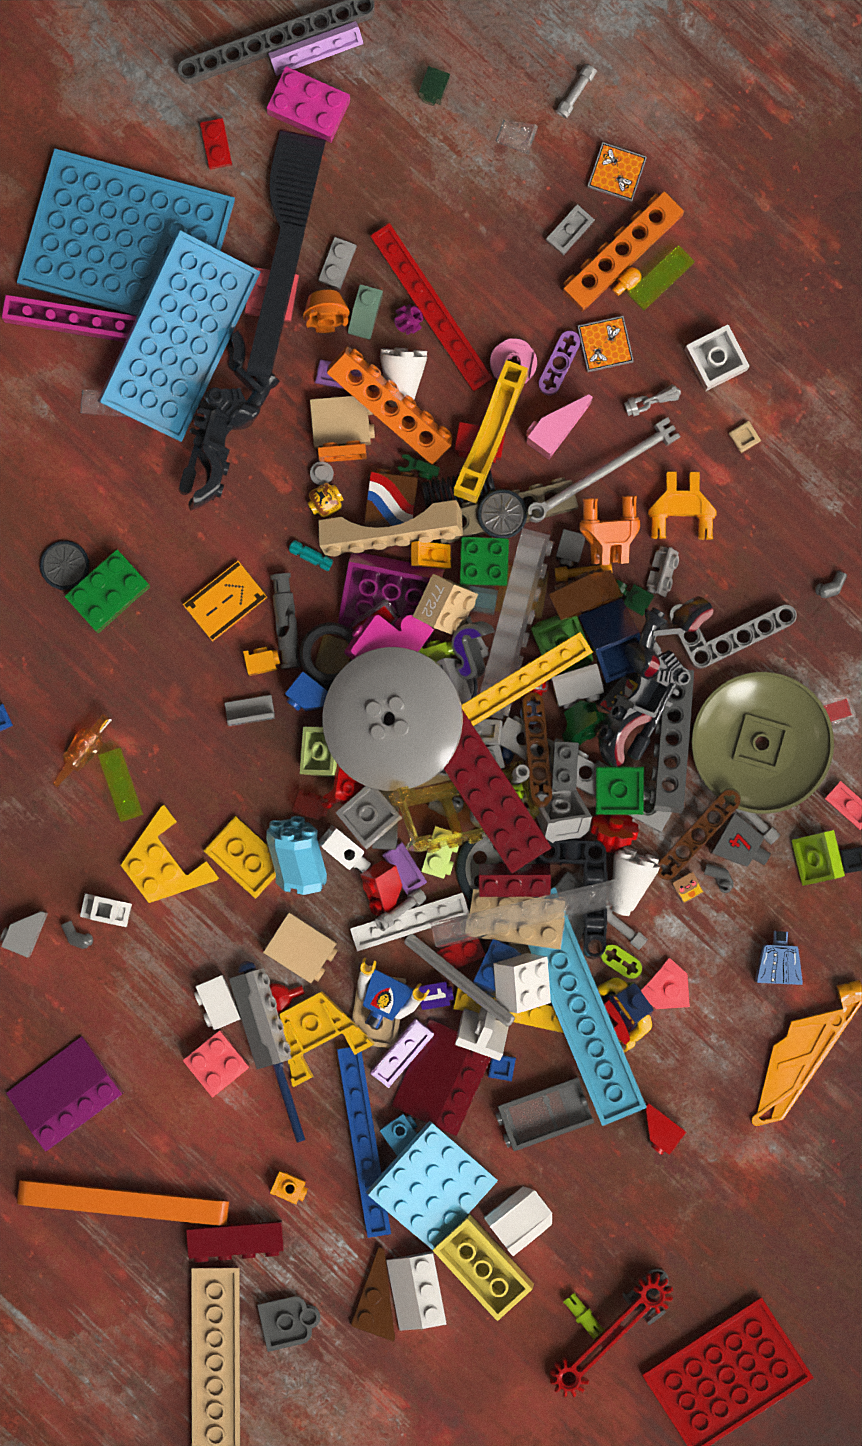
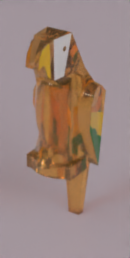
M102 714L93 727L88 729L82 728L78 731L67 752L62 756L66 765L53 785L58 787L74 770L80 771L103 745L101 741L102 734L112 721L109 717Z

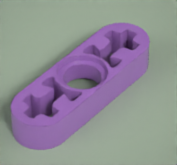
M566 331L560 336L539 380V389L544 395L551 396L557 393L580 346V338L573 331ZM564 338H574L573 342L576 345H571L567 351L568 354H572L571 357H568L563 352H557L559 348L562 351L564 350L566 342L563 341ZM556 357L565 359L566 366L564 369L558 370L554 368L553 360ZM549 369L554 374L562 375L561 378L555 376L553 384L556 386L555 388L545 389L546 385L543 381H549L552 374L547 373Z

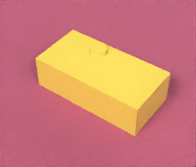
M470 1214L433 1249V1252L497 1321L533 1289L534 1283Z

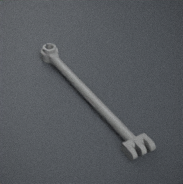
M667 417L654 426L657 431L654 435L547 501L531 504L527 509V516L532 515V510H537L539 517L532 516L529 520L535 523L542 521L546 516V512L655 444L663 440L665 445L668 446L681 436L679 433L674 434L672 437L669 436V433L673 432L676 428L674 425L667 429L664 428L665 425L670 423V419Z

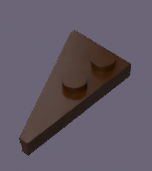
M378 1247L351 1327L394 1342L395 1332L385 1251L382 1247Z

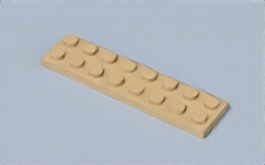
M240 1267L192 1268V1446H240Z

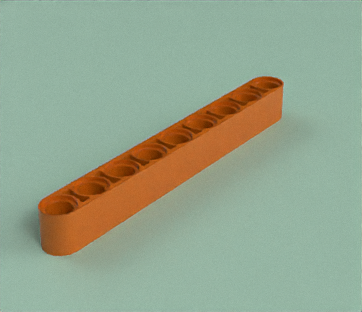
M19 1180L17 1204L25 1206L220 1226L227 1225L229 1201L34 1180Z

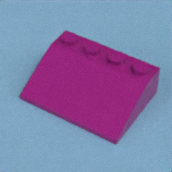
M352 552L348 563L338 623L352 628L385 606L395 618V620L390 622L394 627L398 618L414 614L432 575L435 574L443 577L444 569L411 566L410 562ZM431 635L425 643H430Z
M81 1036L6 1094L33 1136L46 1152L124 1094V1091L83 1036Z

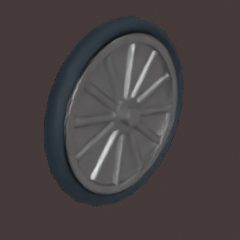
M506 489L494 490L481 500L477 511L478 521L481 528L488 535L494 538H510L523 529L527 520V508L522 498L515 492Z

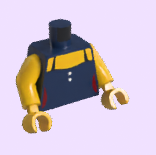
M617 977L598 985L600 995L604 996L606 1001L609 1000L617 1009L630 1033V1041L626 1044V1049L623 1050L626 1052L635 1046V1041L640 1040L651 1030L652 1020L650 1016L654 1010L634 982H625Z

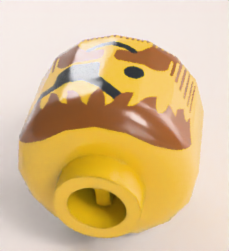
M324 483L309 493L311 501L307 504L314 515L319 513L321 517L325 518L341 509V501L344 499L335 484L331 486L329 483Z

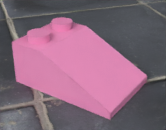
M587 395L541 418L538 423L534 421L527 430V444L549 460L590 406L593 397Z

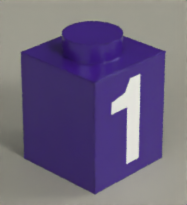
M446 982L419 987L422 993H426L428 989L430 990L427 997L421 1001L422 1010L450 1006L449 1000H454L452 986H447Z

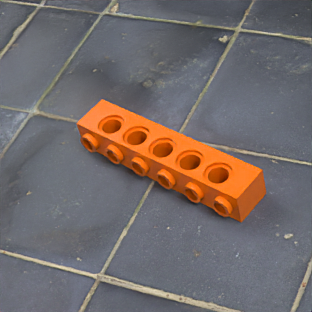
M665 191L660 196L656 193L647 202L648 208L644 211L641 209L637 211L631 218L633 222L627 228L623 225L614 234L616 238L610 244L605 242L597 250L599 255L594 260L589 258L580 267L582 271L577 276L572 274L563 283L566 286L563 289V293L581 312L590 306L626 269L683 216L684 210ZM658 213L662 220L659 223H653L650 221L649 215ZM641 229L645 233V237L636 239L633 237L632 231ZM619 245H624L627 247L628 253L626 255H619L616 253L615 248ZM602 261H607L610 263L611 269L607 272L601 271L598 264ZM586 277L592 278L595 285L591 288H586L583 286L582 280Z
M346 346L329 364L326 373L433 465L451 446L453 439L451 432L446 427H440L434 422V418L429 412L418 408L412 397L403 395L392 380L387 381L375 365H369L363 360L364 358L358 350ZM356 369L359 370L362 373V375L356 377L353 376L350 371ZM376 385L380 390L372 392L368 386ZM392 400L397 403V406L389 407L386 401ZM411 416L415 419V421L409 423L406 422L403 419V417ZM428 431L432 434V437L425 438L421 435V432Z

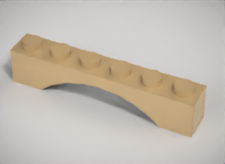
M457 500L433 503L415 518L390 527L372 528L360 526L342 517L319 520V546L326 556H339L341 553L347 552L360 553L368 549L382 550L388 546H407L411 542L416 541L429 543L436 539L450 540L456 536H463L462 510Z

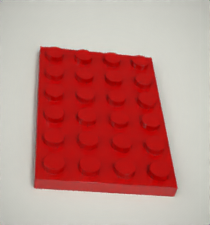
M759 1297L642 1374L687 1446H711L814 1378L762 1297Z

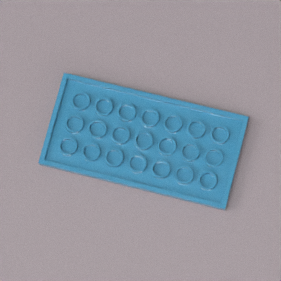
M177 230L98 402L182 442L261 272L183 231Z

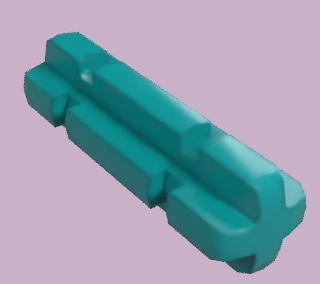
M296 540L291 543L289 552L296 556L300 555V558L316 566L317 564L320 565V568L326 571L330 570L333 564L331 558L323 557L321 553L307 546L303 547V544Z

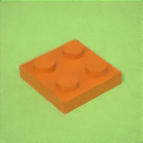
M358 440L348 441L344 446H337V443L334 442L324 443L323 447L318 448L320 462L367 459L366 446Z

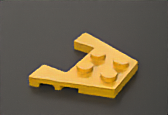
M165 805L161 806L121 864V867L148 903L219 879L207 861L189 875H186L159 840V835L177 822Z
M323 991L280 1013L286 1042H288L291 1049L290 1055L292 1059L288 1060V1064L290 1065L293 1087L314 1077L303 1054L328 1040L344 1034L354 1055L375 1044Z

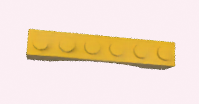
M508 360L505 361L476 440L454 487L455 496L473 503L477 502L527 379V367Z

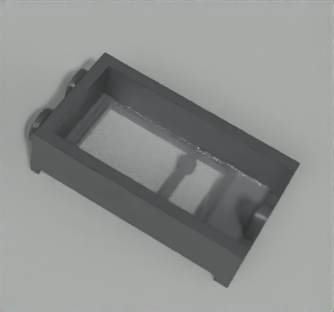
M578 1077L497 1105L499 1111L495 1112L499 1125H505L507 1133L503 1134L507 1148L512 1146L513 1151L594 1123Z

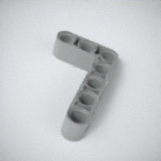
M683 604L675 605L670 610L668 616L670 623H672L674 611L678 610ZM783 605L707 643L699 628L693 631L696 634V641L693 643H688L684 639L686 631L682 634H676L690 664L696 669H703L789 627L795 622L797 614L792 606ZM786 610L791 614L790 622L786 623L780 620V611ZM763 620L769 623V632L762 633L758 629L759 621ZM739 631L747 632L749 635L747 643H741L737 640V633ZM719 641L725 642L728 646V651L724 654L717 652L715 648L716 643ZM700 651L706 654V663L699 664L695 661L694 656L696 652Z

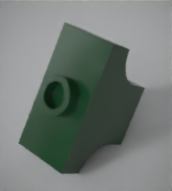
M579 701L564 712L567 720L566 730L562 734L564 742L579 743L581 745L585 741L593 739L597 736L609 713L599 712L596 703Z

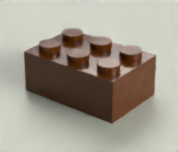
M602 568L579 574L575 577L576 580L566 581L555 586L556 591L549 594L561 620L577 617L623 596L612 571H603Z

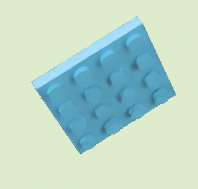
M429 1121L366 1193L433 1250L441 1240L462 1222L498 1180Z

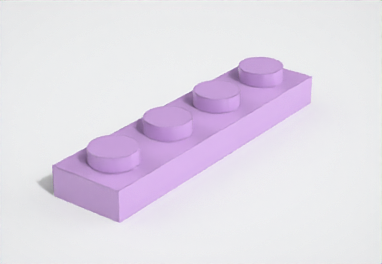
M355 21L268 54L274 72L278 76L283 73L286 66L294 70L364 43L358 24Z

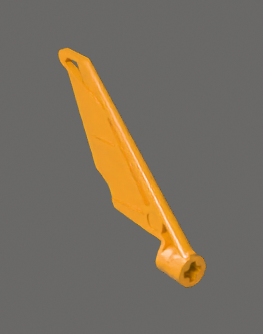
M860 980L836 986L842 1008L790 1021L786 1037L773 1046L758 1111L751 1119L754 1126L785 1118L861 1006L862 984ZM775 1105L771 1118L765 1120L759 1118Z

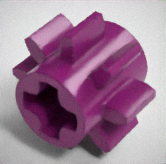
M409 304L396 310L398 316L395 317L394 323L400 332H406L409 335L422 328L419 323L423 321V314L419 308L412 307Z

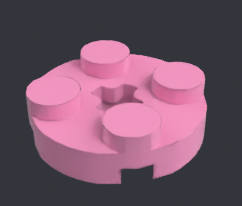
M505 340L497 345L491 354L490 368L493 376L498 380L505 361L511 360L512 356H515L521 366L528 368L526 384L536 371V354L530 345L523 340Z

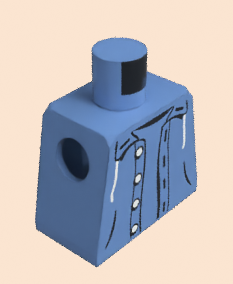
M774 931L773 945L762 946L755 978L756 983L802 985L798 946H787L788 932Z

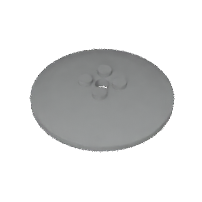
M378 648L353 659L339 672L332 682L323 708L324 736L334 760L352 779L377 790H407L431 780L451 760L462 733V705L452 679L433 659L407 648ZM387 712H392L395 716V721L390 726L384 722V715Z

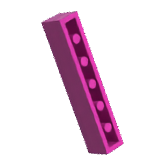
M9 295L5 296L2 319L5 323L120 342L126 341L137 317Z

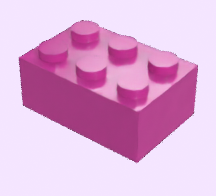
M286 66L266 108L267 114L332 143L349 106L350 94Z

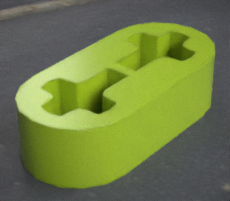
M616 945L606 946L605 952L601 956L602 961L606 965L629 979L637 978L641 974L642 965L638 959ZM614 948L617 950L616 956L621 958L620 962L614 959L610 960V962L607 961L608 956L605 952L607 950L612 951ZM623 961L628 964L635 962L637 972H631L628 975L626 973L627 968L622 965Z

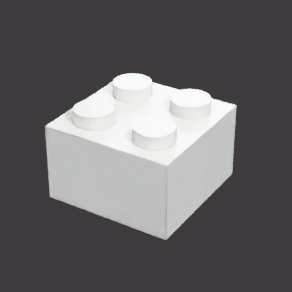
M729 325L686 345L684 349L705 391L747 371L749 368V364Z
M526 953L494 963L496 1002L508 1012L518 1014L551 1003L547 956Z

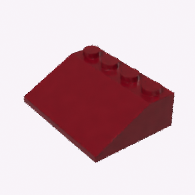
M430 1019L427 1027L434 1032V1036L411 1061L392 1106L426 1123L431 1121L439 1129L457 1136L491 1057L455 1045L458 1031Z

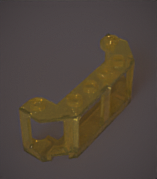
M522 761L511 763V768L502 770L508 780L513 777L512 771L519 765H523ZM527 779L521 783L530 807L529 813L534 819L540 812L538 807H535L530 802ZM453 782L418 790L414 788L409 789L408 786L401 787L389 795L391 805L400 807L410 837V842L405 845L406 850L415 852L427 850L428 853H434L441 850L443 846L455 848L462 845V842L469 841L472 844L483 840V837H487L482 828L462 832L452 802V797L459 796L460 793ZM437 800L440 801L453 835L433 839L432 835L418 837L408 807Z

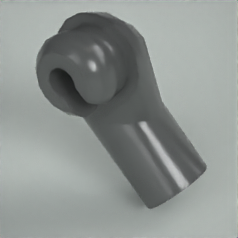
M706 864L704 875L714 877L720 891L729 893L734 885L729 871L722 867Z
M72 921L61 925L70 945L86 949L93 944L92 935L89 933L85 935L77 933Z

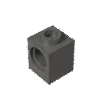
M563 529L555 558L560 560L559 564L573 567V564H579L585 542L583 534Z

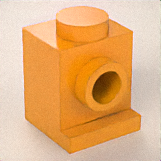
M267 647L253 650L254 654L251 655L249 651H243L249 676L277 670L276 664H280L277 650L268 651Z
M280 1170L270 1194L297 1204L298 1200H304L308 1188L304 1187L305 1180ZM291 1184L294 1186L295 1190L293 1193L286 1191L287 1185Z

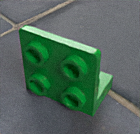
M462 537L460 585L463 587H469V585L506 586L508 580L509 540L505 538Z

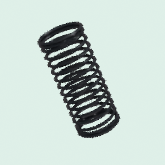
M489 470L487 475L490 492L495 490L491 470ZM452 475V482L450 477L447 476V483L442 477V485L437 478V487L434 480H432V489L429 481L426 483L421 482L426 508L432 505L430 493L433 503H437L435 492L438 502H442L440 490L444 502L447 501L445 488L449 501H452L450 486L454 500L458 502L457 496L454 495V487L457 482L454 475ZM485 480L484 489H485V492H486V495H487V494H488V487H487V482H486V480ZM483 489L480 493L482 498H484Z

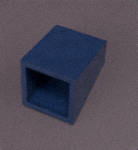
M621 598L579 615L584 634L605 682L608 683L635 672L625 655V646L630 642H639L641 635L623 599Z

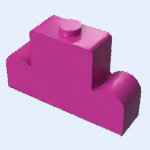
M380 615L370 616L363 625L360 624L352 633L354 638L344 653L353 660L368 651L385 647L407 648L419 652L434 629L428 624L412 617L413 615L398 618L394 627Z

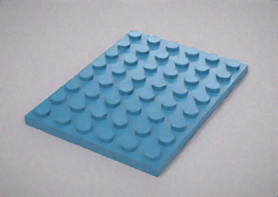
M54 149L17 284L137 316L177 230H181L221 251L235 198Z

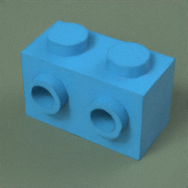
M403 1113L382 1127L380 1132L398 1156L417 1135L415 1128L418 1126L410 1115L406 1117Z

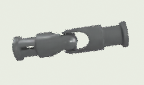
M291 573L270 576L274 586V595L272 597L276 617L278 648L281 650L283 662L281 669L302 667L298 659L297 648H299L294 596L290 591L289 578ZM286 626L289 627V630H288L287 633H286L285 630H284V627H286Z

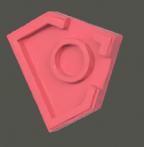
M668 958L641 989V992L655 1009L690 1007L688 975L673 960Z

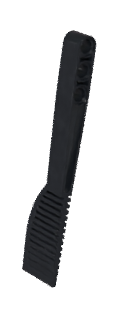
M280 130L270 173V199L280 233L248 362L247 375L269 380L272 375L326 144L324 139Z

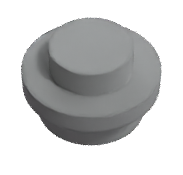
M318 462L312 466L310 476L315 484L330 483L333 479L334 472L328 463Z

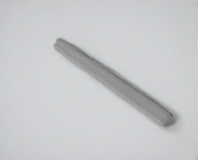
M410 934L405 939L404 943L506 1027H509L514 1022L515 1017L415 935Z

